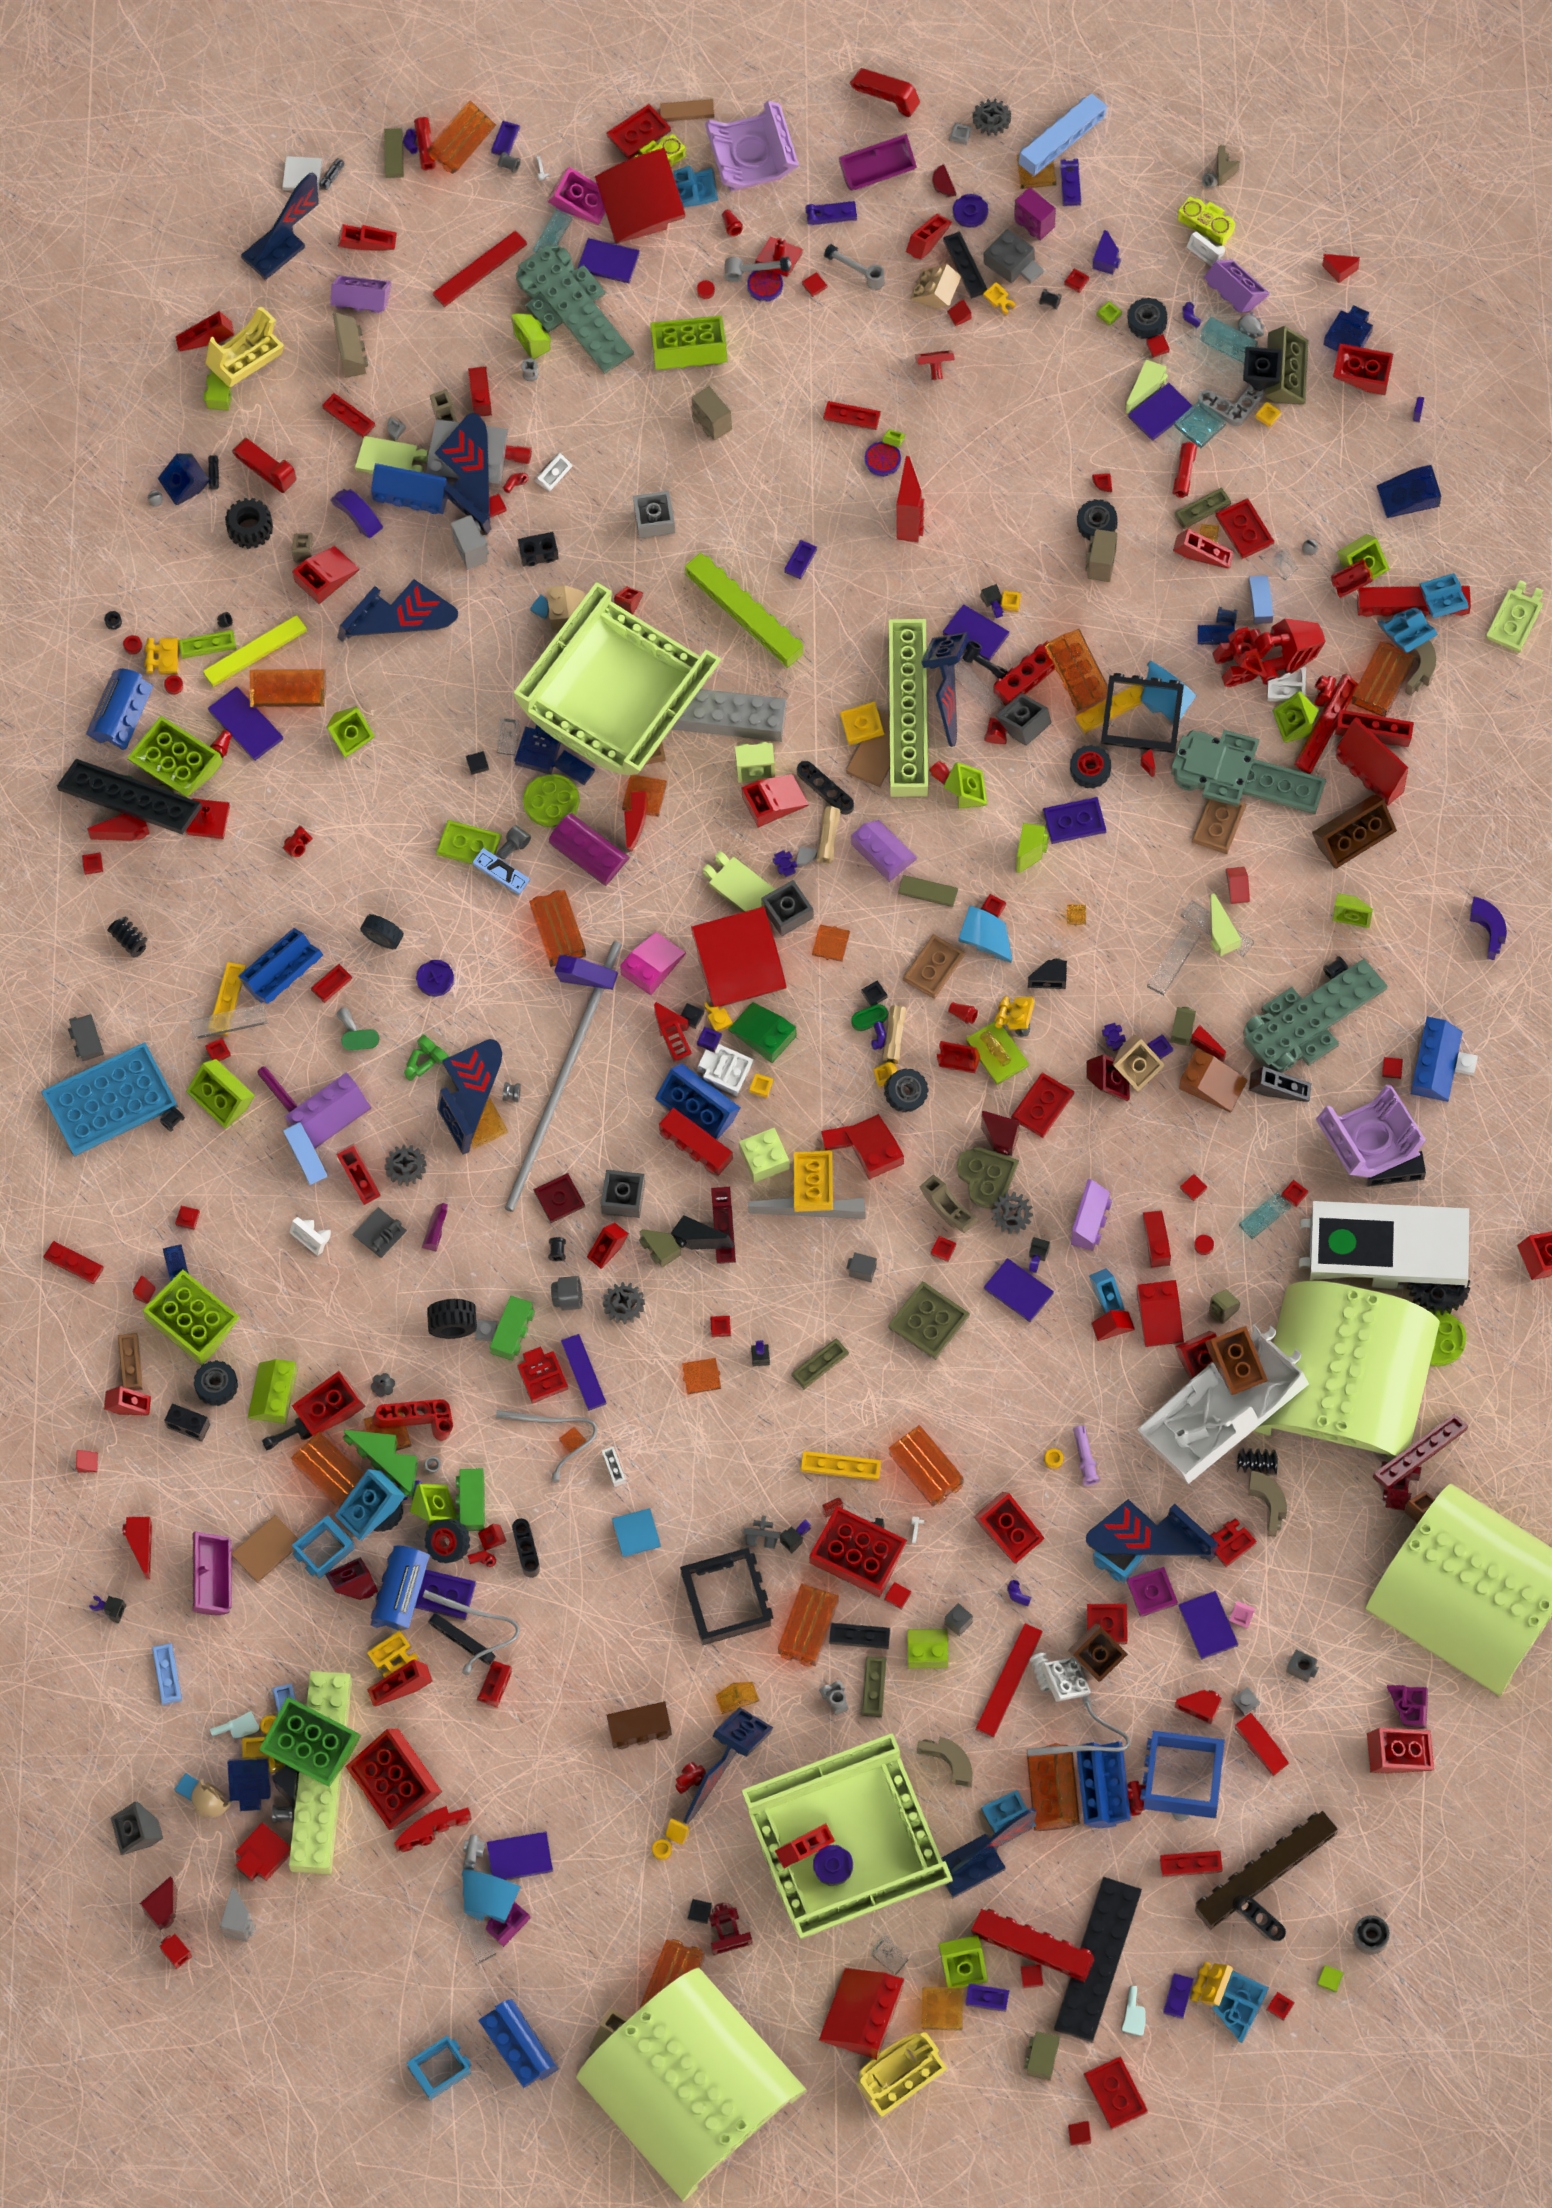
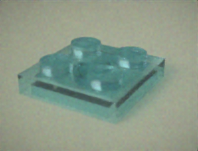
M1200 400L1174 423V427L1200 449L1226 426V422Z

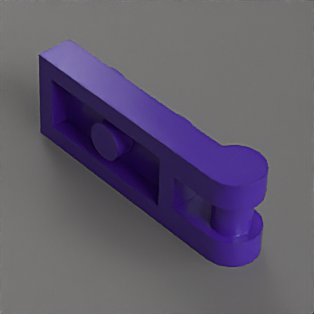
M1060 159L1063 206L1081 205L1079 159H1073V161ZM1066 168H1073V171H1067Z
M855 201L824 205L809 204L805 206L806 213L808 214V225L857 220Z

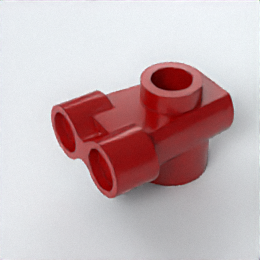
M1321 675L1316 681L1314 687L1319 690L1314 701L1316 706L1322 707L1325 702L1330 701L1332 693L1336 688V679L1333 676L1325 677Z
M299 825L294 830L295 833L285 839L284 846L282 847L291 857H300L305 852V844H308L313 839Z
M694 1762L687 1764L682 1769V1775L676 1778L677 1784L675 1787L677 1791L682 1794L693 1785L699 1786L706 1774L702 1765L697 1766Z
M1131 1781L1127 1784L1131 1816H1137L1142 1814L1141 1811L1145 1810L1144 1800H1141V1791L1146 1789V1784H1139V1781Z

